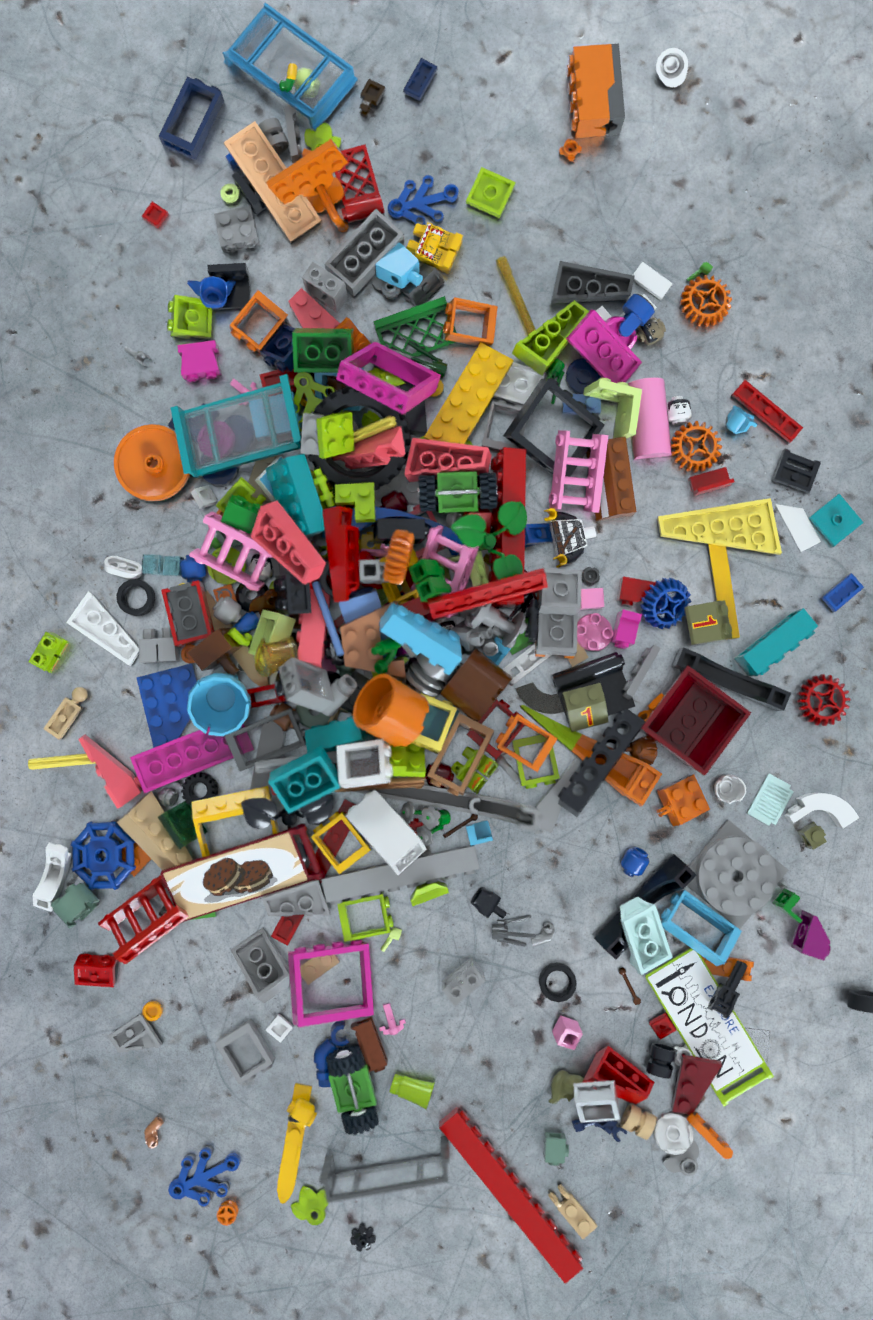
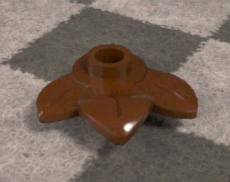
M270 589L264 595L254 598L249 605V610L259 611L260 616L262 610L278 613L275 609L277 592L274 589Z

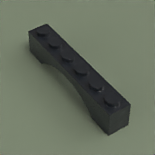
M684 647L678 650L672 667L682 671L686 666H690L711 683L776 711L785 710L791 692L733 671Z
M673 854L631 900L639 897L648 903L655 904L663 897L683 890L697 875L686 863ZM621 910L594 937L615 960L629 947L621 923Z

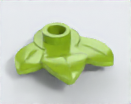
M328 123L320 124L316 131L311 129L305 130V144L311 148V151L330 139L333 140L338 148L340 147L341 138L332 136V129Z
M303 1186L299 1193V1202L291 1205L293 1214L299 1220H307L311 1225H320L325 1219V1208L329 1204L326 1201L325 1189L320 1190L316 1194L311 1188ZM313 1211L318 1213L317 1219L313 1218Z

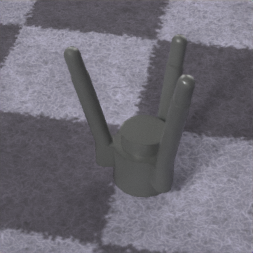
M531 915L508 920H497V924H492V940L525 947L526 943L508 939V936L536 938V934L508 932V926L504 925L530 919Z

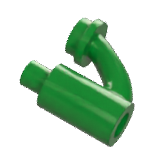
M390 637L377 642L375 647L371 648L373 655L379 654L382 656L387 654L384 660L380 659L374 664V669L378 674L387 673L388 666L395 658L398 648L402 646Z

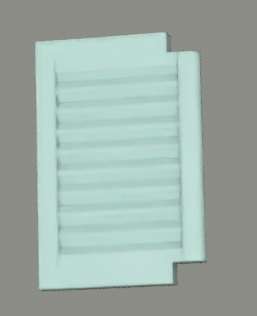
M768 773L747 814L768 826L771 823L776 825L794 792L789 789L791 785Z

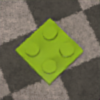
M481 167L466 199V204L500 218L516 182Z
M345 411L316 418L319 458L325 459L355 451L352 412Z

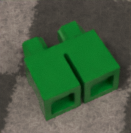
M421 559L409 567L413 582L417 584L415 587L421 602L449 594L452 591L450 584L445 581L444 568L439 566L437 560Z

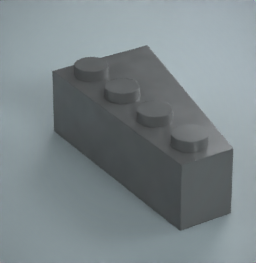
M560 261L551 304L572 303L574 300L576 302L628 300L632 292L635 276Z

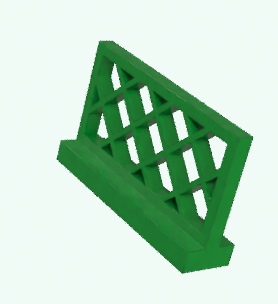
M445 296L373 321L380 344L384 346L386 344L390 349L393 347L401 351V353L417 357L423 354L419 351L412 354L405 351L409 341L419 345L420 348H425L424 350L427 352L457 343L441 339L440 336L443 332L444 324L434 320L438 312L445 311L447 301ZM421 318L430 321L426 331L416 326ZM432 322L442 327L438 337L428 332ZM407 324L413 327L409 337L398 332L401 325ZM414 329L425 333L421 343L410 338ZM389 330L395 333L391 343L383 340L382 332ZM397 335L407 339L403 349L393 345ZM426 335L437 339L434 346L427 347L422 344Z

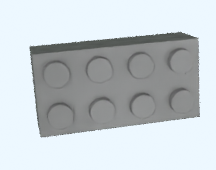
M375 209L325 263V268L328 272L344 281L346 290L355 296L376 274L375 264L399 242L402 245L405 243L404 233Z

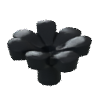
M361 1224L359 1225V1231L356 1228L352 1229L351 1233L354 1237L350 1239L352 1245H356L358 1252H361L363 1248L370 1250L371 1244L375 1243L376 1237L371 1236L374 1231L372 1227H368L365 1230V1225Z

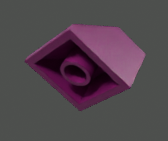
M802 910L800 918L803 921L797 925L791 947L802 954L825 961V958L829 956L831 951L830 940L818 917Z

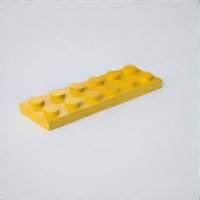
M480 342L425 434L424 439L466 444L514 360Z

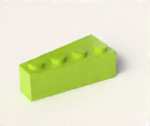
M574 300L553 318L543 323L537 330L532 331L526 338L517 342L512 354L543 376L568 344L566 338L589 311Z

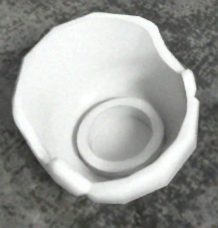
M726 774L719 777L715 782L714 793L719 800L725 803L740 802L746 794V785L736 775Z

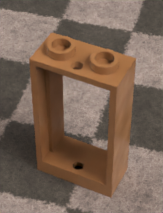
M459 713L427 775L430 783L439 788L441 785L448 788L447 792L455 796L459 794L463 796L494 735V730ZM459 726L471 731L473 730L475 733L485 737L461 787L435 774Z

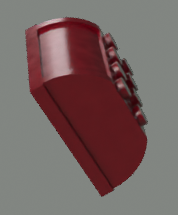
M686 666L640 729L682 762L705 776L750 716L751 712L690 666Z

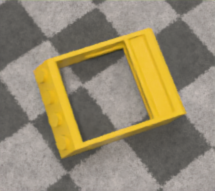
M268 786L192 802V817L202 857L210 855L202 823L244 814L241 802L247 799L265 798L272 801ZM271 820L272 833H278L277 820Z

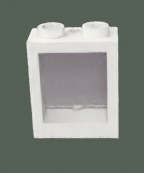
M383 739L336 746L339 785L347 789L391 782V776H393V768L389 764L391 747Z

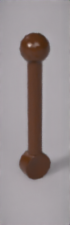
M472 814L469 819L443 834V837L447 838L471 821H476L478 815Z
M621 967L618 972L623 976L633 996V1003L639 1005L641 999L636 996L626 975V969Z

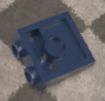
M282 323L260 350L264 357L263 361L268 366L273 367L275 365L281 372L286 370L291 372L294 369L292 332L295 328Z

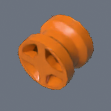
M233 1200L222 1202L217 1211V1220L220 1224L227 1226L234 1223L239 1211L236 1202Z

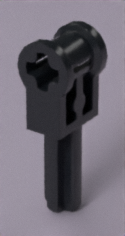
M736 961L726 984L719 983L708 1004L709 1010L717 1011L725 1019L729 1018L733 1012L735 1003L740 993L736 992V989L747 969L745 963Z

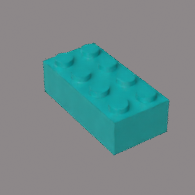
M305 454L285 457L267 467V478L270 481L274 499L281 504L306 538L325 531L323 509Z
M804 608L793 611L734 659L747 676H761L770 670L769 665L777 664L784 659V653L792 652L799 647V641L807 640L815 634L814 630L818 625Z

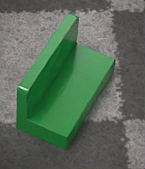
M784 888L772 904L792 920L798 923L803 921L791 911L801 898L796 893Z

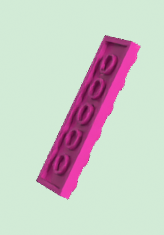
M208 727L206 734L198 730L130 757L143 792L147 793L234 758L225 736L208 735L210 727ZM248 732L237 735L244 754L254 750Z

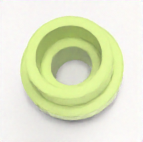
M234 184L224 185L220 191L221 198L227 203L236 202L239 198L237 186ZM228 191H233L231 195L226 194Z

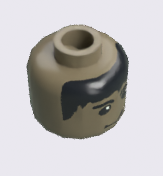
M651 317L644 326H638L636 335L640 343L644 342L650 346L663 339L666 328L660 318Z

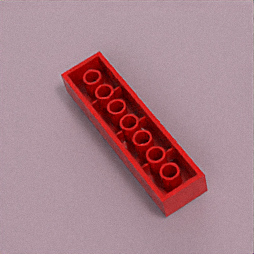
M503 447L491 460L490 467L493 473H496L497 508L492 509L494 517L493 525H491L493 526L492 533L504 527L498 520V510L503 504L507 502H521L525 506L526 449ZM525 528L517 535H511L506 529L495 536L496 544L493 550L503 553L505 557L509 554L517 556L522 562L524 573ZM493 553L489 554V563L491 564L489 582L498 580L493 571V562L501 557ZM524 594L494 602L491 606L514 608L524 602Z

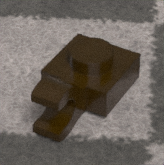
M368 79L360 94V98L363 99L359 107L361 115L367 117L371 105L378 106L385 93V86Z

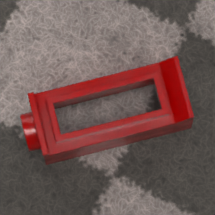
M275 684L247 689L251 698L250 709L289 701L286 700V696L277 697V695L274 699L255 701L254 693L275 689Z

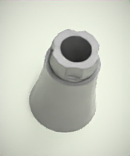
M345 674L330 685L335 702L321 713L326 716H334L340 706L353 694L357 688V683L350 675Z

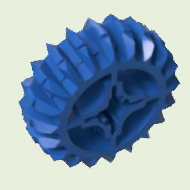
M670 577L669 579L662 578L661 582L656 580L654 586L649 585L650 590L645 591L646 596L641 598L644 603L640 605L643 609L641 613L645 620L653 627L661 629L664 627L669 629L671 625L676 626L677 621L682 622L681 618L686 616L684 607L689 606L688 604L692 602L689 598L691 594L687 591L688 588L681 581Z

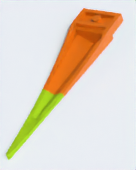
M525 705L520 706L522 710L550 734L558 738L557 740L582 761L586 756L590 758L593 754L591 750L596 744V740L577 731L571 732L570 728ZM624 753L605 781L620 794L641 807L657 784L662 773L649 764ZM596 758V759H595V761H596L597 764H599V765L605 764V760H604V759H602V758Z

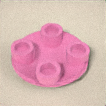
M599 613L587 614L577 622V642L581 647L589 651H600L608 646L614 633L611 624L605 617Z

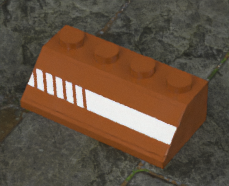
M626 437L608 439L599 513L594 512L596 521L634 516L637 512ZM591 448L586 452L587 459L590 458Z

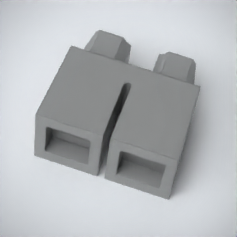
M465 620L450 629L459 635L461 647L464 646L467 651H471L476 646H482L485 639L493 637L492 627L484 626L483 623L472 629L466 626Z
M170 627L161 628L162 638H156L155 629H143V639H139V663L180 662L178 647L174 645Z

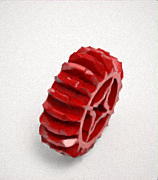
M820 674L819 678L815 675L812 676V680H806L807 686H800L804 692L797 693V695L802 696V699H797V703H802L798 710H805L802 716L806 717L809 715L808 722L814 721V725L821 723L822 726H827L828 723L834 725L835 720L841 721L840 715H846L843 709H849L850 707L845 704V701H850V698H845V694H848L849 691L842 690L845 684L838 685V678L833 680L832 675L825 677L824 674ZM820 684L828 686L822 693L813 689ZM834 693H835L836 699H837V702H836V703H835L834 700H833V695H834ZM810 697H811V698L813 699V701H814L813 707H811V704H810ZM821 697H825L824 701L826 703L822 704L823 700L821 699ZM824 708L833 710L827 716L819 715V712L823 711Z

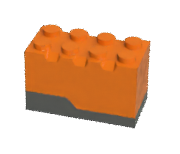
M619 43L573 46L572 55H569V65H567V77H570L568 94L572 95V101H570V113H573L571 130L575 131V138L620 135L625 119Z

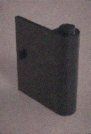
M617 652L551 674L567 722L568 718L561 696L562 693L601 683L608 716L624 711L626 708L635 707L633 698L628 700L622 696L625 692L623 687L626 683L622 671L623 665H625L622 654L618 655Z

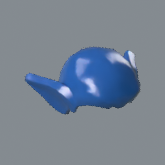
M214 276L205 277L200 282L187 281V284L194 293L200 297L203 305L211 309L223 307L227 301V296L230 295L236 284L234 280L225 282L223 279Z

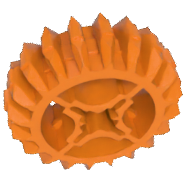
M704 275L703 279L699 276L696 277L695 281L691 280L689 285L684 287L685 292L681 294L683 299L680 301V305L684 306L681 310L682 312H687L685 318H692L691 323L698 321L697 326H701L704 323L706 328L710 323L714 326L717 321L719 323L722 322L723 317L728 315L727 310L731 308L729 303H731L732 298L728 297L731 290H725L727 284L721 285V279H718L717 282L714 281V276L710 280L707 275ZM699 289H709V291L704 292ZM714 294L718 296L720 304H718V301L715 299ZM710 296V298L708 299V303H705V305L702 306L704 303V299H707V297ZM692 298L694 299L693 301H695L698 305L697 309L693 305ZM703 311H710L711 314H705V313H702V312H703Z
M695 421L694 425L688 422L686 427L682 425L680 431L676 430L674 433L676 437L671 439L675 443L671 444V449L675 450L671 456H677L674 462L678 463L680 461V468L686 465L687 472L691 468H693L694 473H697L698 469L704 472L706 467L710 469L712 463L715 464L718 461L716 457L721 456L718 450L722 449V445L717 444L721 441V438H715L718 431L712 433L713 427L705 428V422L701 426H699L698 421ZM691 433L700 434L701 436L699 438H693L691 436L688 437L687 435ZM706 439L710 445V452L708 451V448L705 446ZM700 441L697 450L691 453L694 445ZM682 442H684V446L688 450L686 455L682 450ZM693 456H699L701 458L704 457L705 460L695 461L691 458Z
M396 530L394 532L383 572L385 581L392 584H402L404 582L413 550V533L405 530Z

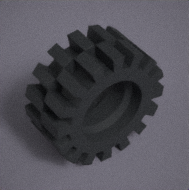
M205 773L190 775L182 784L183 789L181 793H183V800L185 799L186 803L192 807L193 801L216 797L218 794L216 780L211 775ZM196 783H203L207 787V793L202 798H198L193 794V787Z

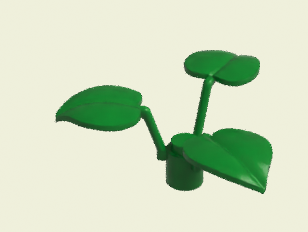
M507 502L499 508L498 520L504 527L494 533L486 534L484 532L486 528L485 520L476 514L463 516L450 526L465 546L469 548L479 546L478 550H487L488 553L501 557L493 562V571L498 580L523 573L522 562L517 556L509 554L505 557L503 553L493 550L496 544V535L504 532L506 529L511 535H517L526 527L527 512L521 502Z

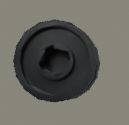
M652 1043L650 1050L652 1059L648 1060L646 1072L660 1078L670 1079L673 1071L671 1063L675 1062L677 1050L664 1044Z

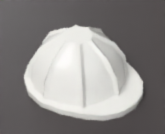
M668 48L663 51L656 62V71L661 81L666 86L677 87L685 80L688 69V60L685 53L677 48Z

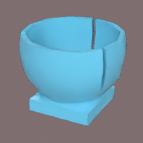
M213 673L200 678L189 691L187 711L194 726L205 734L208 727H210L208 735L225 736L239 730L249 717L251 698L245 685L239 681L238 674L232 676L231 674Z

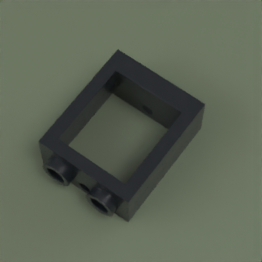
M377 519L373 524V544H390L396 530H405L413 533V545H419L425 539V536L428 535V525H425V519Z

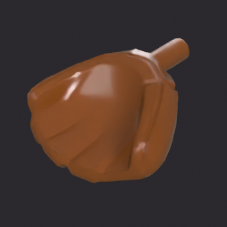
M644 736L633 741L625 752H630L632 757L652 765L657 757L658 748L653 739L649 736Z

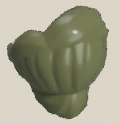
M565 1070L558 1071L552 1079V1094L549 1103L557 1104L562 1098H567L570 1102L574 1098V1084L582 1083L584 1078L580 1075L569 1074Z

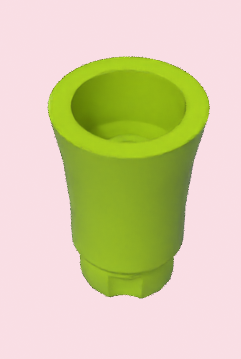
M395 1074L389 1092L427 1110L435 1082L422 1081L405 1075L403 1077Z

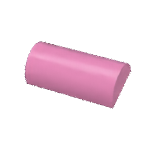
M643 378L628 383V386L642 389L636 435L631 436L634 460L671 456L672 449L664 379Z

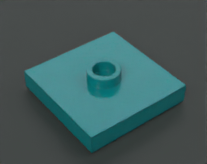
M840 493L809 517L810 521L832 547L836 546L864 523Z

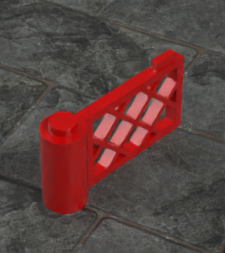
M366 144L341 150L348 163L340 169V172L335 171L334 173L341 185L345 187L342 198L344 208L341 209L343 219L348 220V223L368 218L375 209L381 214H385ZM364 152V158L361 162L353 158L356 153ZM350 162L358 165L355 172L346 169ZM361 168L369 171L366 179L358 175ZM344 172L352 176L348 183L340 179ZM355 178L363 182L359 189L351 185ZM368 184L374 188L375 192L367 194L363 192V189ZM348 189L356 192L354 198L346 199L345 194Z

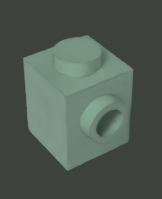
M545 1132L543 1152L545 1162L553 1166H558L560 1163L565 1164V1157L569 1156V1145L566 1144L564 1133Z

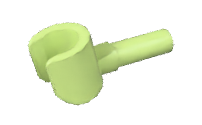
M393 927L380 950L384 952L392 942V939L399 941L402 930Z

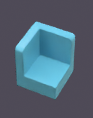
M487 820L466 825L471 846L493 841Z

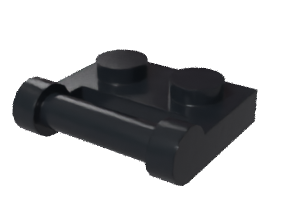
M784 448L773 481L805 493H810L821 462L796 455ZM787 460L809 467L810 472L787 464Z

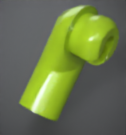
M235 627L228 632V635L236 643L246 647L250 645L253 639L249 633L242 635Z

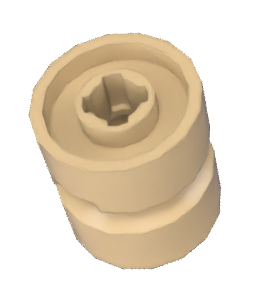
M630 1103L622 1115L620 1127L629 1132L635 1131V1135L647 1140L655 1128L657 1117L647 1111L642 1112L640 1107Z

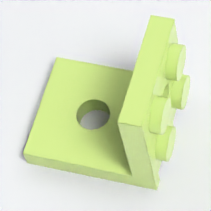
M600 378L585 387L583 395L618 403L613 438L626 437L627 439L636 435L642 389L628 386L629 384L625 382L614 383L611 382V379Z

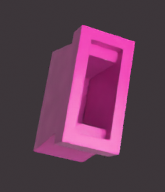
M215 340L177 345L178 353L182 358L181 376L184 380L194 382L198 381V378L215 379L217 376L222 375L216 354L219 353V348Z
M624 609L617 613L613 630L614 634L610 643L615 644L614 647L626 649L635 644L642 614Z

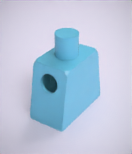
M400 242L375 264L376 277L400 289L410 282L418 286L423 280V276L419 274L418 259Z

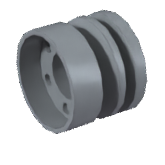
M419 653L417 656L418 661H413L411 666L405 671L406 677L422 693L431 697H437L446 686L445 682L450 681L457 672V666L450 675H447L443 672L445 668L438 664L433 666L428 662V657Z

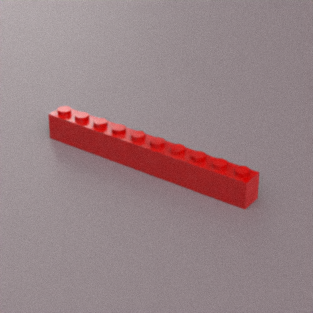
M456 1107L439 1121V1129L566 1284L583 1270L582 1256L576 1249L574 1251L569 1246L570 1242L564 1234H559L556 1230L558 1227L551 1218H546L542 1206L539 1203L535 1204L533 1202L530 1191L526 1187H521L517 1175L514 1172L510 1173L504 1159L501 1156L497 1157L495 1155L494 1147L489 1141L485 1142L479 1128L476 1125L473 1127L470 1124V1118L464 1110L460 1111Z

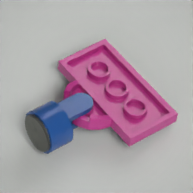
M633 294L622 306V310L625 313L623 317L614 316L604 321L595 310L591 309L566 338L602 378L611 379V382L614 383L626 382L642 363L631 351L637 340L635 329L639 325L644 326L655 311L653 305L640 294Z

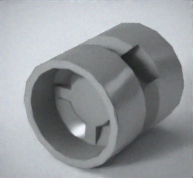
M268 118L258 125L278 155L288 149L289 142L285 133H283L279 119Z

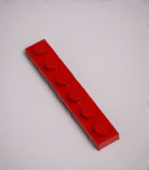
M544 568L428 599L427 601L432 619L545 589L548 588Z

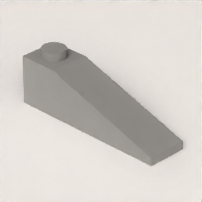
M574 759L560 776V779H557L556 783L551 786L535 805V808L540 810L539 813L542 815L541 827L538 828L552 833L562 808L558 804L560 799L558 794L563 787L568 788L571 784L569 779L577 771L580 763L579 760Z

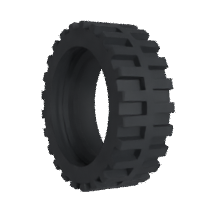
M350 386L345 387L324 398L316 406L313 414L328 416L337 414L348 407L363 406L373 409L383 418L394 416L396 421L395 427L400 426L402 429L405 455L403 457H390L391 459L387 465H380L366 472L348 471L340 467L332 457L323 459L319 458V455L309 454L308 459L313 463L314 470L321 468L323 475H326L327 484L328 482L333 485L374 482L376 491L381 486L389 484L400 473L406 463L411 443L409 423L406 420L405 414L384 405Z

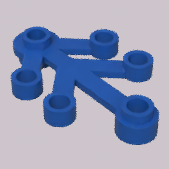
M426 175L423 177L422 184L413 200L406 201L409 194L414 193L416 190L415 182L408 180L405 182L404 189L399 198L389 202L388 213L394 218L403 216L414 222L415 226L418 220H422V224L425 225L426 220L424 216H417L409 211V209L415 208L432 217L434 223L440 224L444 219L443 213L427 205L443 200L453 202L458 198L459 190L456 185L448 184L445 186L444 192L424 197L427 190L434 185L433 177ZM430 180L431 183L426 184L425 181ZM413 185V188L408 189L407 186ZM452 192L454 193V196L449 197L448 193ZM399 207L400 210L394 211V208ZM440 215L441 218L436 219L435 216Z
M204 1147L199 1153L200 1159L195 1174L188 1180L186 1178L188 1171L194 1165V1159L191 1156L184 1157L181 1162L182 1169L178 1179L173 1180L169 1185L168 1191L170 1196L177 1200L186 1196L197 1200L200 1206H207L211 1199L210 1194L190 1189L197 1185L216 1192V1195L220 1198L225 1197L228 1193V1186L224 1183L218 1184L208 1179L226 1170L231 1172L237 1170L241 1162L239 1155L230 1153L226 1156L223 1163L204 1172L206 1163L212 1155L211 1149ZM202 1152H208L209 1156L204 1157ZM189 1160L191 1162V1165H185L184 1161ZM233 1161L235 1166H229L228 1162ZM175 1187H180L181 1192H176ZM219 1188H224L225 1193H220ZM205 1196L207 1201L203 1202L201 1197Z

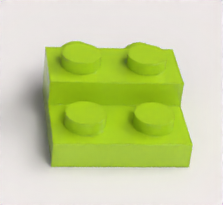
M174 295L172 301L168 302V312H171V319H168L167 331H171L170 336L210 340L212 309L204 306L200 298Z
M412 743L406 747L402 745L393 747L390 745L391 756L389 757V764L392 765L393 776L425 777L424 748Z

